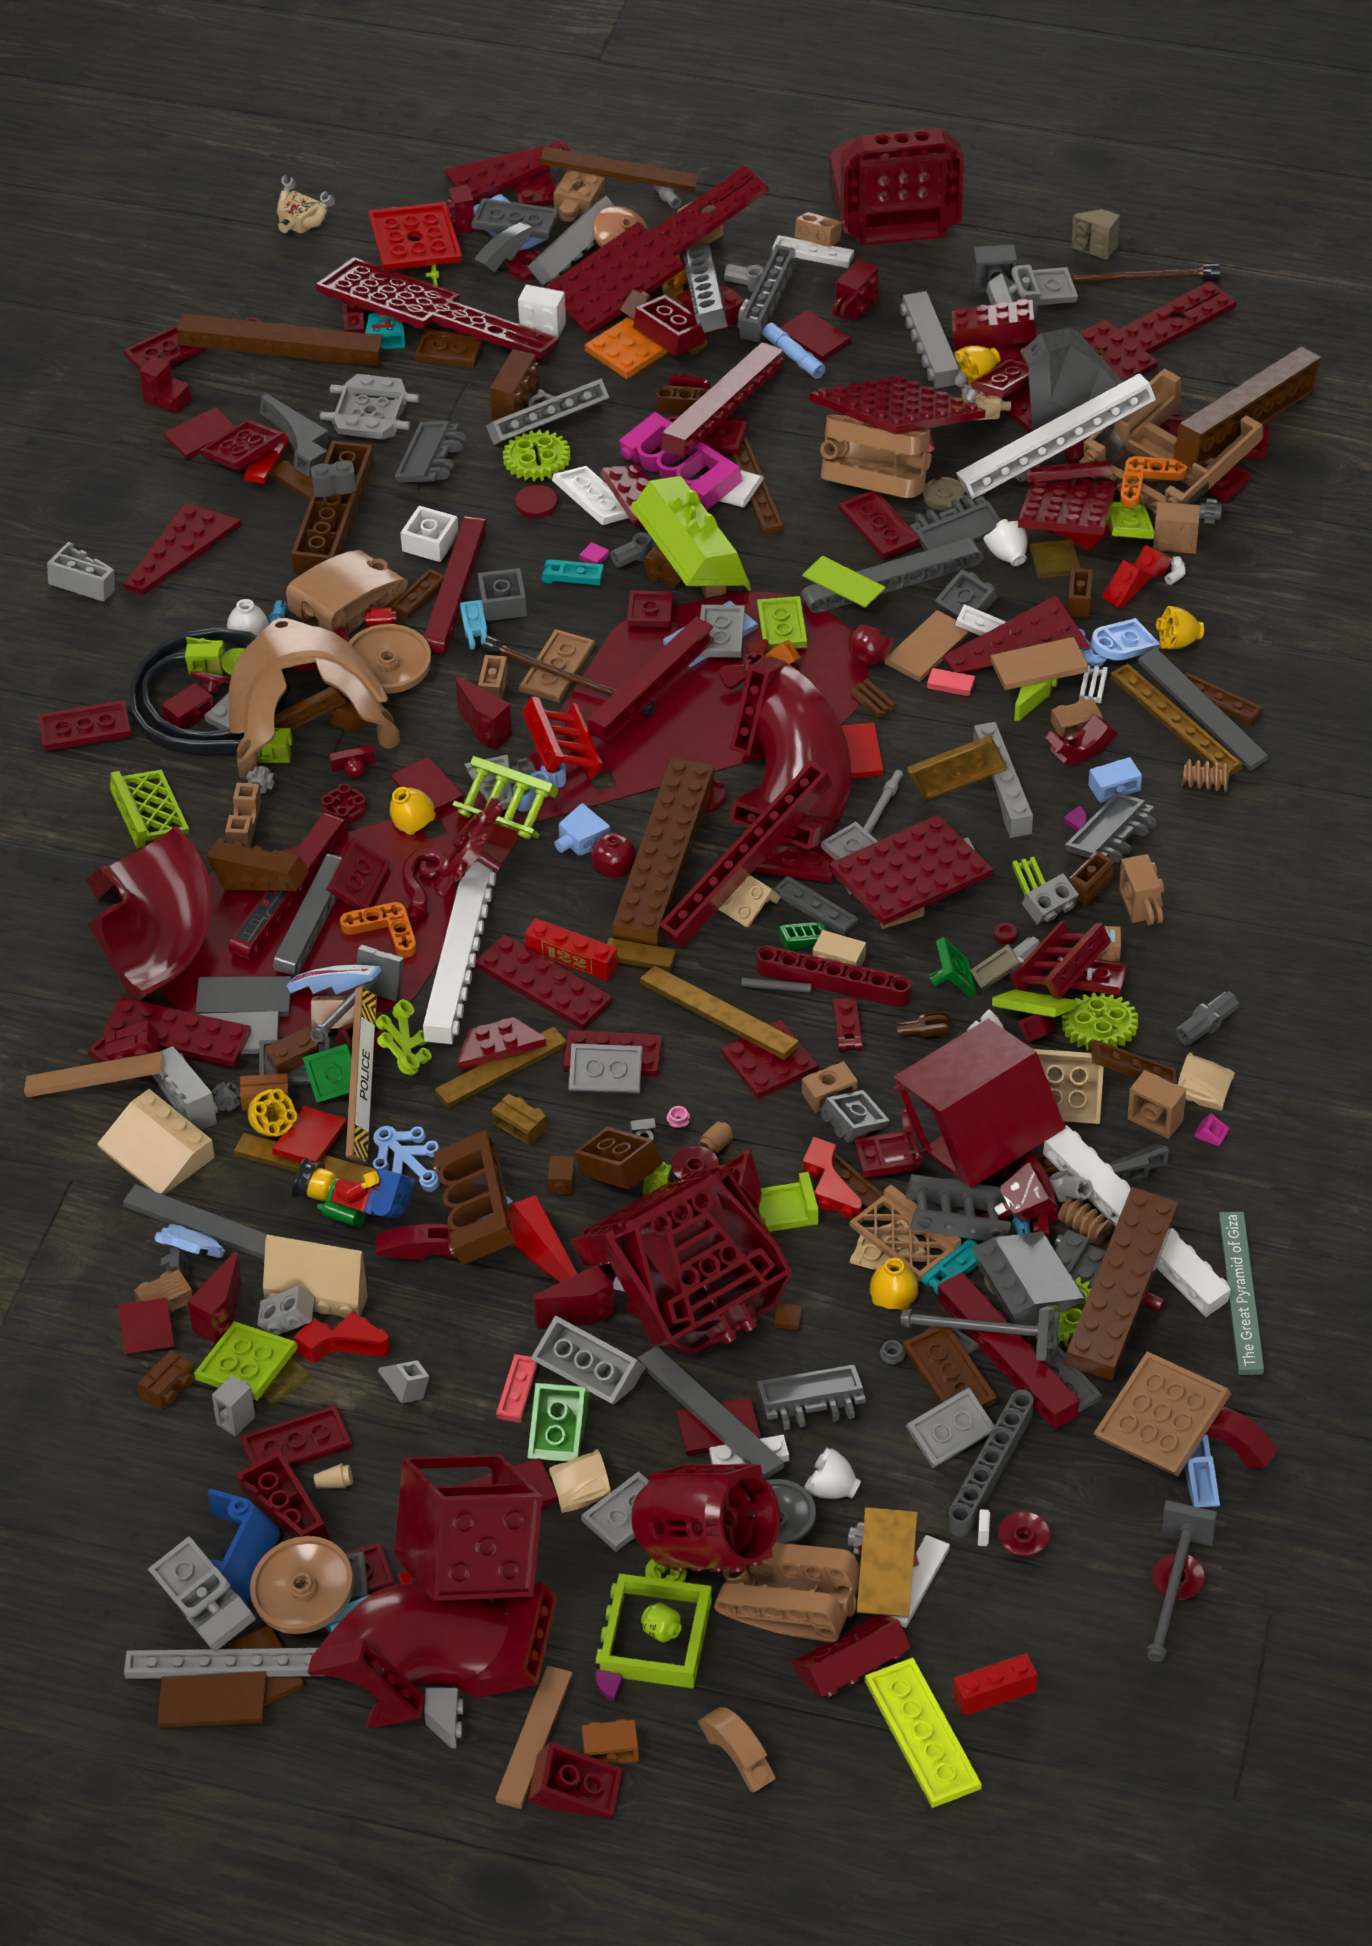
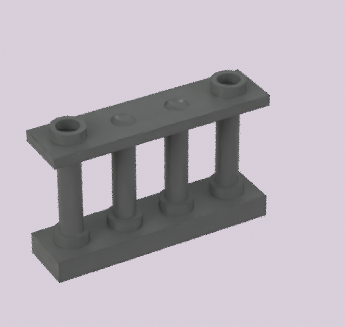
M911 1174L905 1193L906 1199L916 1200L918 1208L915 1209L910 1230L983 1241L994 1237L1008 1236L1011 1222L999 1220V1215L994 1208L1005 1200L1000 1187L976 1184L970 1188L960 1181ZM927 1202L941 1204L942 1212L928 1210ZM951 1206L965 1208V1215L952 1213ZM975 1209L988 1211L989 1219L976 1217Z

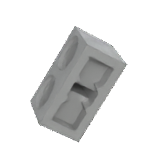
M1062 873L1027 893L1022 905L1038 925L1044 921L1046 923L1052 921L1061 911L1066 913L1075 906L1074 902L1079 894Z
M298 1285L260 1301L257 1325L264 1331L278 1336L312 1322L314 1297Z

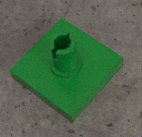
M945 937L937 940L936 943L942 968L929 975L932 983L938 987L950 980L969 998L977 994L973 974L970 971L969 959Z
M349 1043L302 1057L316 1102L349 1093L352 1057Z

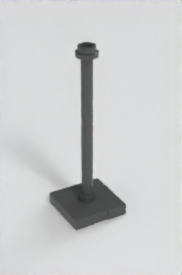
M361 945L358 948L356 965L380 966L382 971L373 980L354 988L363 986L377 996L397 1001L401 994L404 958ZM355 991L322 1024H316L312 1027L310 1032L312 1040L322 1042L327 1039L328 1031L355 1004Z
M1050 1304L1039 1309L1037 1326L913 1314V1310L910 1309L902 1311L901 1325L906 1326V1328H911L912 1324L1036 1336V1360L1046 1361L1057 1355L1060 1305Z
M1167 1500L1165 1502L1162 1535L1180 1540L1154 1643L1147 1647V1656L1152 1661H1162L1167 1653L1163 1646L1190 1541L1209 1546L1213 1545L1217 1518L1216 1511Z

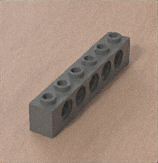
M775 246L740 318V339L760 342L763 336V329L769 323L795 269V248Z

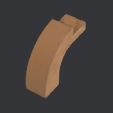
M719 1707L698 1720L709 1743L719 1745L732 1758L750 1792H756L776 1779L765 1759L767 1754L761 1743L746 1723L733 1711Z

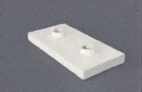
M587 466L553 474L552 481L601 525L629 518L608 485Z

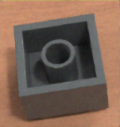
M1014 244L974 247L973 283L975 294L987 293L988 282L1001 273L1015 283L1011 273L1012 269L1017 266Z
M520 568L478 573L479 595L485 621L527 616L526 596Z

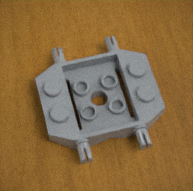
M356 374L343 386L331 384L330 393L341 394L336 411L333 413L321 411L320 420L332 421L336 432L341 435L386 439L395 436L397 429H410V421H399L400 415L403 413L407 402L419 403L420 395L407 393L402 380L398 378ZM367 395L379 396V398H370Z

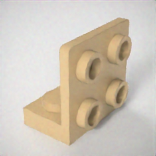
M749 875L718 910L749 928L765 902L767 903L771 900L777 904L781 896Z

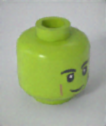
M663 1603L648 1606L642 1615L641 1622L644 1632L660 1642H667L671 1638H676L681 1631L679 1613Z

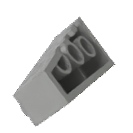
M173 1046L163 1050V1071L152 1076L172 1107L199 1130L216 1124L215 1113H218V1109L213 1101L212 1092L187 1064L182 1053H178Z

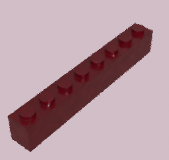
M963 1272L938 1284V1302L953 1318L1008 1323L1004 1314L992 1306L990 1299L983 1295L977 1289L974 1281L968 1279ZM964 1329L974 1341L979 1343L982 1351L1017 1390H1026L1033 1395V1407L1053 1430L1079 1416L1080 1401L1076 1393L1070 1391L1065 1386L1063 1379L1052 1372L1047 1361L1036 1360L1033 1346L1029 1342L1026 1343L1019 1334Z

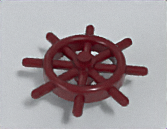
M496 797L490 799L484 811L478 812L469 820L447 852L441 865V874L433 884L434 888L438 889L437 895L439 897H444L451 884L463 878L475 862L481 863L493 873L499 869L502 860H499L485 849V844L489 841L496 819L503 811V807L499 804V800Z

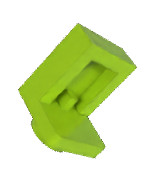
M662 1161L663 1164L655 1169L654 1173L644 1178L643 1195L669 1182L672 1175L671 1165H667Z

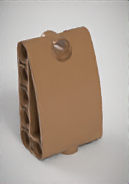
M828 415L826 417L825 442L820 447V452L823 456L821 478L899 497H916L924 492L926 471L931 464V453L928 452L931 430L928 428L892 434L846 415ZM831 444L835 447V451L832 450Z
M361 550L350 551L332 557L294 579L286 589L288 610L304 621L316 617L320 628L332 632L342 627L345 633L349 635L366 622V611H371V608H385L401 596L407 589L408 581L389 569L385 560L374 559Z
M775 1543L772 1548L773 1557L763 1560L762 1565H746V1570L730 1572V1568L723 1570L726 1582L721 1587L714 1608L722 1615L758 1628L810 1640L836 1642L847 1616H852L856 1609L855 1595L859 1587L860 1567L855 1556L844 1549Z

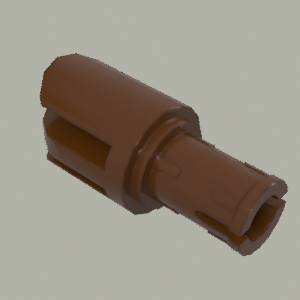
M948 1012L921 1014L917 1020L897 1022L899 1037L920 1034V1036L925 1038L950 1034Z

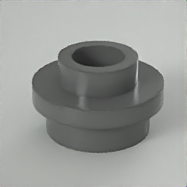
M890 1340L881 1347L880 1357L887 1364H898L904 1359L905 1350L898 1341Z

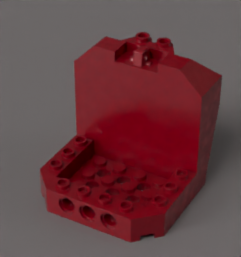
M941 128L861 135L858 139L844 141L830 153L829 179L833 202L842 222L843 231L849 236L853 235L856 237L857 241L863 246L944 237L947 234L948 228L962 221L964 155L960 142Z
M727 1164L690 1172L681 1177L683 1181L666 1183L580 1232L581 1237L576 1236L571 1240L584 1266H595L597 1264L605 1266L609 1263L611 1264L652 1345L684 1356L693 1355L719 1341L727 1344L737 1338L735 1333L738 1330L743 1329L744 1332L755 1328L758 1317L774 1308L792 1274L777 1242L736 1182Z

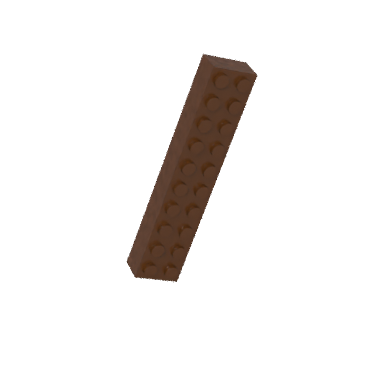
M1300 347L1290 352L1284 358L1279 359L1259 374L1254 375L1248 381L1243 382L1237 388L1232 389L1226 395L1219 397L1215 402L1207 405L1199 412L1194 413L1185 421H1182L1177 429L1178 437L1174 444L1175 452L1173 459L1192 468L1194 463L1201 465L1226 449L1241 435V419L1246 415L1263 425L1314 391L1321 357Z
M676 758L670 759L612 924L613 939L660 946L663 932L659 924L672 911L715 784L714 765Z

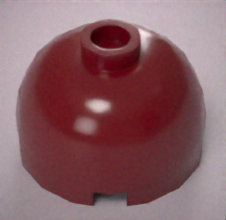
M858 625L857 629L854 627L851 631L848 641L849 651L853 658L856 659V662L862 666L880 664L887 658L892 649L893 641L888 635L885 638L881 636V631L877 628Z
M609 833L600 837L593 845L591 853L592 867L597 873L598 871L604 873V877L619 878L626 876L633 867L636 851L633 843L626 836L618 833Z

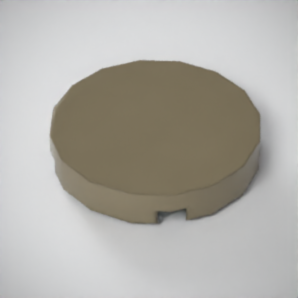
M940 477V480L935 481V479H932L925 484L923 499L929 507L946 511L952 509V500L957 499L959 503H963L962 497L965 495V490L959 481L949 477Z

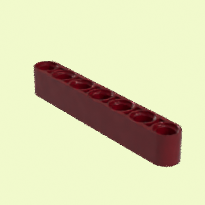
M762 946L756 953L757 972L765 977L787 982L810 983L813 988L897 1007L906 1006L911 1001V981L905 976L772 946Z

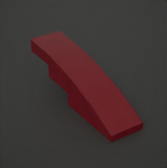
M342 302L344 331L365 334L363 309H360L357 305Z

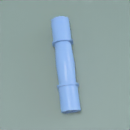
M769 323L764 327L763 336L773 343L775 347L783 349V352L798 363L801 369H804L815 379L820 378L825 373V365L816 359L811 352H807L797 342L792 340L788 333L782 331L774 323Z

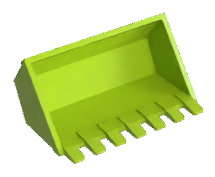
M681 476L650 481L635 502L633 501L630 508L685 585L745 586L750 591V583L738 553L719 529L714 516L709 514L703 507L697 493L689 488Z

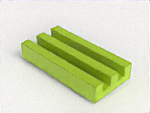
M1030 857V861L1021 859V863H1018L1017 860L1012 862L1013 870L1025 896L1030 890L1021 869H1024L1033 890L1038 886L1029 867L1032 868L1038 885L1045 884L1035 857Z

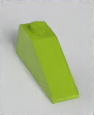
M1058 679L1022 686L1015 704L1014 721H1020L1049 697L1052 688L1057 687Z

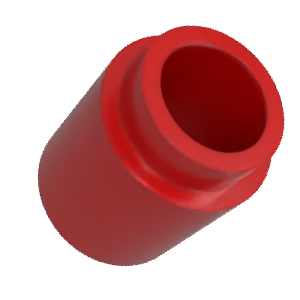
M392 607L371 608V611H366V627L369 628L381 624H397L396 611H392Z

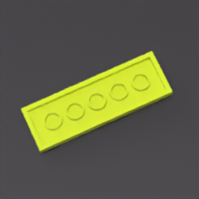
M914 1658L865 1675V1683L932 1808L981 1789L979 1778Z

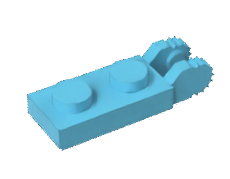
M481 600L460 603L465 635L468 638L470 650L475 649V639L473 637L481 636L482 646L487 638V626Z

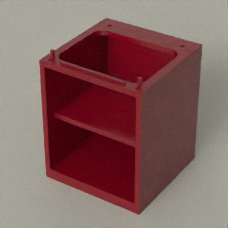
M989 1018L894 1076L896 1086L893 1087V1090H899L909 1119L923 1149L919 1151V1154H927L970 1188L1066 1129L1037 1052ZM908 1092L928 1106L935 1116L942 1137L930 1144L926 1139Z
M502 1455L403 1458L394 1557L433 1601L533 1597L543 1496ZM488 1467L492 1472L491 1484L434 1486L419 1469Z

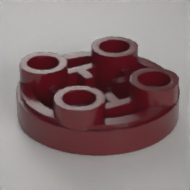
M346 783L340 784L338 788L331 790L321 798L323 814L328 812L345 818L348 824L361 819L367 809L365 796Z

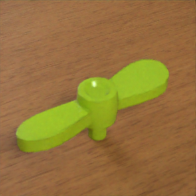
M431 265L432 271L431 273H426V277H431L434 285L438 286L439 271L436 270V265Z

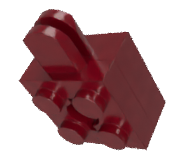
M857 259L836 282V302L833 306L834 316L857 321L862 315L867 313L872 304L878 301V267Z

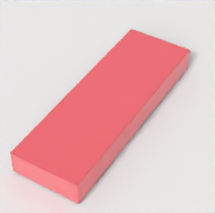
M514 1354L496 1413L497 1419L522 1422L539 1363L531 1360V1357Z

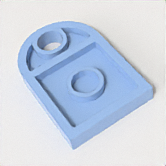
M1136 618L1099 627L1093 632L1091 638V646L1094 651L1112 660H1124L1144 655L1155 647L1158 650L1160 647V643Z

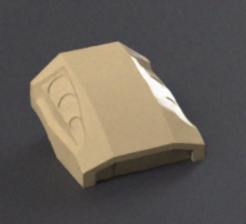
M1189 1053L1183 1065L1178 1085L1186 1090V1100L1222 1111L1235 1072Z
M598 1449L593 1453L571 1459L549 1469L562 1513L585 1508L594 1502H599L611 1493L607 1472Z

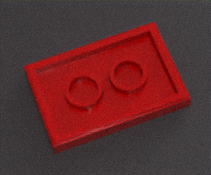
M865 723L841 726L850 753L851 778L882 776L883 766L875 724Z
M303 1106L297 1114V1119L293 1122L292 1127L287 1133L282 1134L273 1146V1155L299 1163L305 1158H308L311 1163H318L347 1126V1119Z

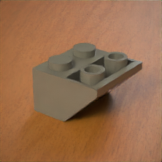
M1103 209L1075 214L1073 216L1072 248L1108 260L1118 247L1120 215Z

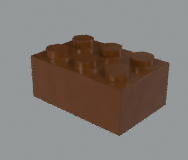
M512 349L490 387L493 420H498L521 411L529 404L533 392L537 391L539 387L536 354Z
M606 1127L574 1151L582 1176L628 1190L637 1186L638 1182L654 1173L655 1169L663 1164L653 1139L611 1127Z

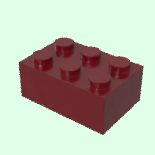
M666 295L636 307L633 328L671 354L677 356L704 344L706 332L704 333L702 326L698 327L695 314Z

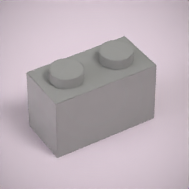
M232 1375L212 1394L217 1425L236 1437L255 1418L251 1386L246 1381L239 1380Z

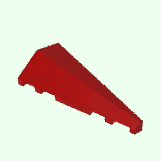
M536 1195L514 1203L509 1208L516 1243L511 1244V1246H516L520 1249L528 1260L550 1278L553 1276L556 1280L562 1282L576 1275L577 1272Z

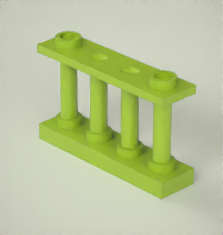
M473 756L470 765L476 769L475 773L477 774L465 803L462 804L456 801L453 803V806L459 810L458 814L470 818L471 815L474 816L482 811L473 808V804L484 778L488 777L489 774L495 776L496 783L486 806L491 798L496 797L499 799L502 789L508 781L514 783L516 787L504 818L498 816L495 824L517 831V835L523 838L530 839V837L538 839L540 834L532 829L543 800L548 796L556 798L559 789L547 781ZM529 788L535 791L536 796L524 825H521L512 820L524 791H527Z

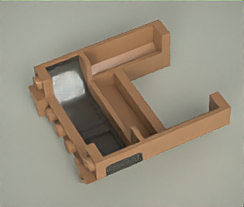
M1165 368L1149 382L1156 399L1155 401L1099 430L1084 441V457L1079 461L1080 463L1111 461L1112 475L1090 477L1092 480L1111 479L1112 482H1117V490L1121 493L1125 465L1130 457L1173 459L1175 452L1174 444L1177 441V437L1159 428V426L1181 407V378ZM1246 415L1241 419V435L1215 459L1210 458L1201 465L1194 463L1192 468L1187 466V475L1183 480L1144 478L1139 504H1144L1155 514L1157 512V502L1193 505L1263 439V425ZM1154 466L1151 469L1154 471H1159L1162 468L1159 466ZM1129 480L1128 483L1136 484L1138 483V481ZM1129 492V497L1132 498L1133 492Z

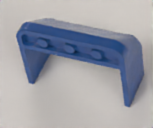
M209 1489L208 1496L212 1516L241 1524L223 1561L209 1559V1561L219 1570L230 1584L229 1587L248 1607L252 1600L250 1583L253 1572L262 1557L279 1544L281 1540L280 1530L250 1500Z

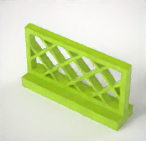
M162 770L121 776L120 771L111 772L110 791L136 848H143L146 846V841L156 840L172 829L169 826L171 822L180 825L179 829L184 834H189V827ZM156 778L160 781L158 785L148 782L150 779ZM134 782L139 785L137 788L128 786L127 783ZM143 787H146L153 791L151 794H148L141 790ZM159 792L167 797L163 800L155 795ZM138 796L146 800L144 803L135 801L134 798ZM154 802L160 806L155 809L148 806V804ZM164 807L173 810L174 812L172 814H168L163 812L162 810L164 809ZM143 811H146L153 815L150 818H147L145 816H142L141 813ZM158 816L163 819H166L167 821L164 824H162L160 822L155 821V819ZM153 826L160 830L149 833L148 828Z

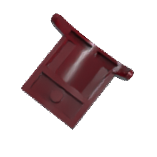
M906 1109L901 1112L903 1132L854 1139V1146L863 1178L914 1171L922 1168V1155L918 1153L911 1121Z

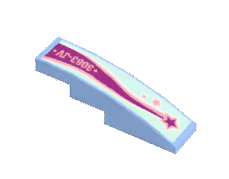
M371 965L331 966L296 975L286 986L290 993L309 986L313 994L329 987L333 988L335 994H339L373 980L382 969L380 966Z

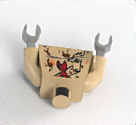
M286 175L283 176L281 182L285 187L284 191L281 190L277 207L280 231L287 233L291 229L298 233H304L310 228L319 226L325 219L324 217L328 211L327 207L335 203L334 197L327 192H323L320 195V200L323 202L321 203L295 191L289 193L296 186L295 180L291 178L290 183L287 184L288 178Z
M959 372L955 377L956 385L961 388L963 387V401L966 403H976L978 407L986 410L985 418L977 420L999 419L1000 411H1010V398H1000L972 389L971 384H966L969 377L963 372Z

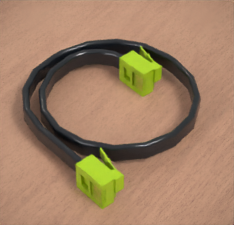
M210 628L185 632L159 644L140 662L130 686L133 721L146 739L168 751L195 755L237 754L238 746L244 738V732L231 733L230 729L211 732L181 729L159 716L151 705L150 691L154 682L159 677L175 668L188 667L189 675H191L193 670L223 675V668L221 666V658L225 653L223 642L249 645L258 635L249 631L227 628ZM183 648H186L185 653L173 654ZM288 668L281 669L287 688L278 701L275 715L282 711L290 691ZM141 687L145 712L159 731L149 727L139 713L138 697ZM274 728L275 735L273 740L257 751L258 763H290V745H292L293 739L290 728Z

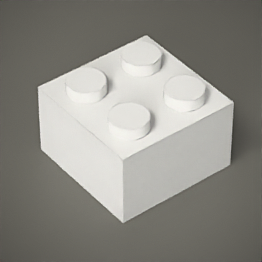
M526 285L518 299L520 325L559 338L566 324L564 292Z
M418 506L401 531L402 551L441 562L458 537L457 516Z

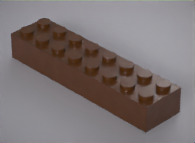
M332 440L324 464L332 465L339 461H351L355 473L356 491L348 494L335 493L327 497H315L313 492L291 552L294 573H305L314 566L343 554L374 466L373 445Z
M1131 1187L1069 1344L1065 1365L1113 1381L1175 1221L1178 1202Z

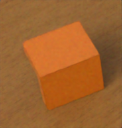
M789 639L764 655L765 657L772 656L784 660L788 664L801 658Z

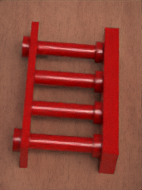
M531 696L522 714L546 771L555 773L561 763L583 766L589 779H593L600 770L602 761L578 705L573 703L568 713L544 710L539 697ZM549 720L565 722L567 727L551 725ZM554 734L572 737L573 742L558 740ZM561 749L576 751L580 757L564 755Z

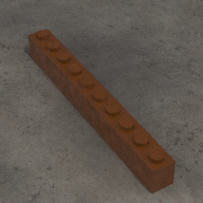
M182 313L177 327L178 345L373 367H379L382 354V335Z

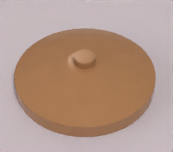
M381 624L360 631L348 642L368 663L386 694L397 693L414 687L426 677L431 666V651L425 638L415 630L402 625Z
M314 1536L292 1538L273 1547L257 1564L250 1583L252 1603L260 1618L267 1625L278 1631L290 1634L313 1632L333 1622L345 1610L354 1590V1573L346 1554L333 1542Z

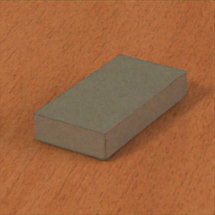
M1008 944L970 971L984 991L1022 964Z

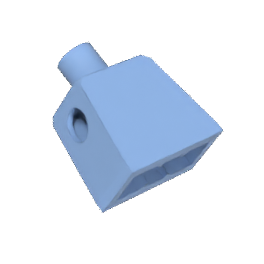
M582 803L560 822L559 839L554 842L555 847L561 853L570 848L576 854L584 855L592 851L593 845L600 837L610 833V826Z

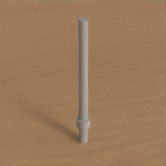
M896 770L891 780L887 781L883 787V794L864 826V829L869 834H871L891 796H894L897 792L898 784L903 776L902 771Z

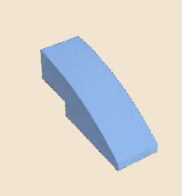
M1206 1434L1184 1467L1192 1504L1198 1508L1220 1506L1213 1456L1210 1455L1208 1435Z

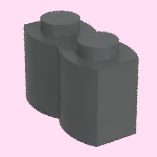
M339 461L332 465L318 464L311 467L312 487L315 497H327L335 493L348 494L356 491L355 473L351 461Z

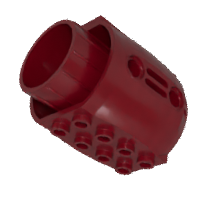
M683 1464L650 1474L649 1482L639 1491L634 1500L631 1523L633 1533L639 1544L646 1549L649 1556L660 1566L673 1567L674 1571L692 1568V1571H701L711 1568V1571L714 1572L730 1568V1572L746 1570V1565L759 1566L763 1564V1560L773 1557L772 1548L779 1532L780 1511L772 1487L762 1477L761 1464Z

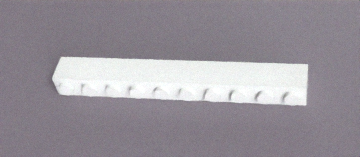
M1139 373L957 472V476L963 489L971 499H974L1155 401L1150 383Z
M479 862L473 863L465 876L460 878L423 1024L425 1042L452 1044L454 1035L459 1033L460 1023L458 1018L463 1017L464 1005L462 1002L467 1000L468 987L466 986L471 984L472 970L470 969L471 967L474 968L476 964V954L474 953L479 951V934L482 935L484 931L483 918H487V902H491V886H495L496 872L493 873Z
M1066 1125V1129L1044 1142L1043 1154L1060 1171L1068 1170L1071 1176L1090 1180L1093 1189L1088 1199L1108 1219H1111L1116 1226L1130 1192V1186L1125 1180H1121L1114 1173L1109 1164L1104 1163L1098 1157L1093 1148L1088 1147L1082 1141L1077 1132L1072 1131ZM1171 1229L1156 1268L1205 1317H1208L1228 1302L1231 1289L1228 1283L1223 1278H1219L1213 1272L1212 1267L1207 1262H1203L1196 1255L1195 1250L1190 1245H1186L1180 1239L1178 1233Z

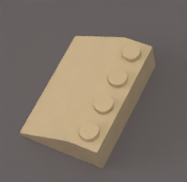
M1033 1049L1038 1054L1063 1122L1100 1125L1104 1067L1092 1063L1091 1053Z
M150 1089L130 1102L97 1143L101 1150L142 1184L162 1195H166L215 1158L212 1139Z
M267 1235L265 1240L263 1278L264 1298H269L300 1285L314 1297V1312L337 1315L343 1318L354 1312L361 1317L368 1297L363 1253L358 1250Z

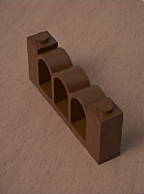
M483 1130L435 1151L433 1168L446 1189L443 1194V1201L450 1211L447 1223L452 1232L449 1233L451 1243L448 1246L454 1258L458 1257L462 1265L516 1243L496 1145L488 1132ZM489 1190V1191L486 1192V1193H483V1194H481V1195H479V1196H476V1197H474V1198H472V1199L467 1200L468 1198H471V1197H473V1196H475V1195H478V1194H480V1193H482V1192H485V1191ZM491 1213H494L493 1215H490V1216H488V1217H486V1218H483V1219H481V1220H479V1221H476V1222H474V1223H472V1224H469V1223H471V1222H473V1221H475V1220H477V1219H479V1218H482V1217H484V1216H486V1215H489V1214H491Z

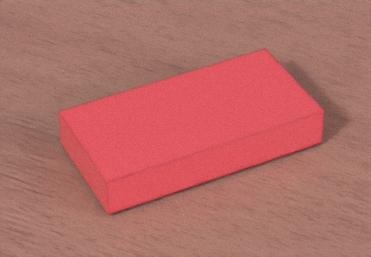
M932 668L927 688L970 696L975 676Z

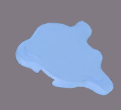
M169 1224L168 1228H162L161 1232H156L154 1238L159 1243L176 1246L195 1254H199L201 1249H207V1255L222 1258L225 1252L215 1239L175 1224Z

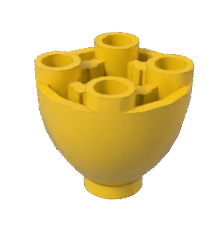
M968 346L955 352V358L960 369L959 372H963L969 377L967 380L969 384L1000 363V355L995 348L988 349L981 346Z
M1168 606L1162 618L1159 617L1156 621L1161 649H1180L1186 647L1196 639H1201L1204 634V624L1198 622L1191 613L1179 607Z
M399 787L392 794L390 816L395 827L408 835H412L424 828L435 818L434 805L432 800L421 790Z
M268 1089L259 1093L250 1102L248 1108L250 1125L256 1132L264 1136H280L287 1133L292 1127L293 1122L297 1119V1113L292 1100L281 1089Z
M890 1258L879 1266L870 1281L872 1302L877 1306L887 1309L907 1310L910 1308L911 1303L915 1301L918 1295V1281L913 1270L899 1258Z

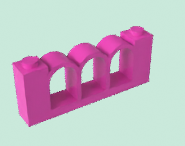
M656 412L619 440L620 451L625 459H630L636 464L641 462V466L647 471H659L661 479L681 476L689 488L697 493L701 504L706 510L711 508L743 481L738 465L702 442L693 451L688 453L690 457L676 467L669 466L677 461L680 456L663 450L657 454H650L661 445L663 431L672 424V422ZM705 466L710 468L702 477L696 480H689Z

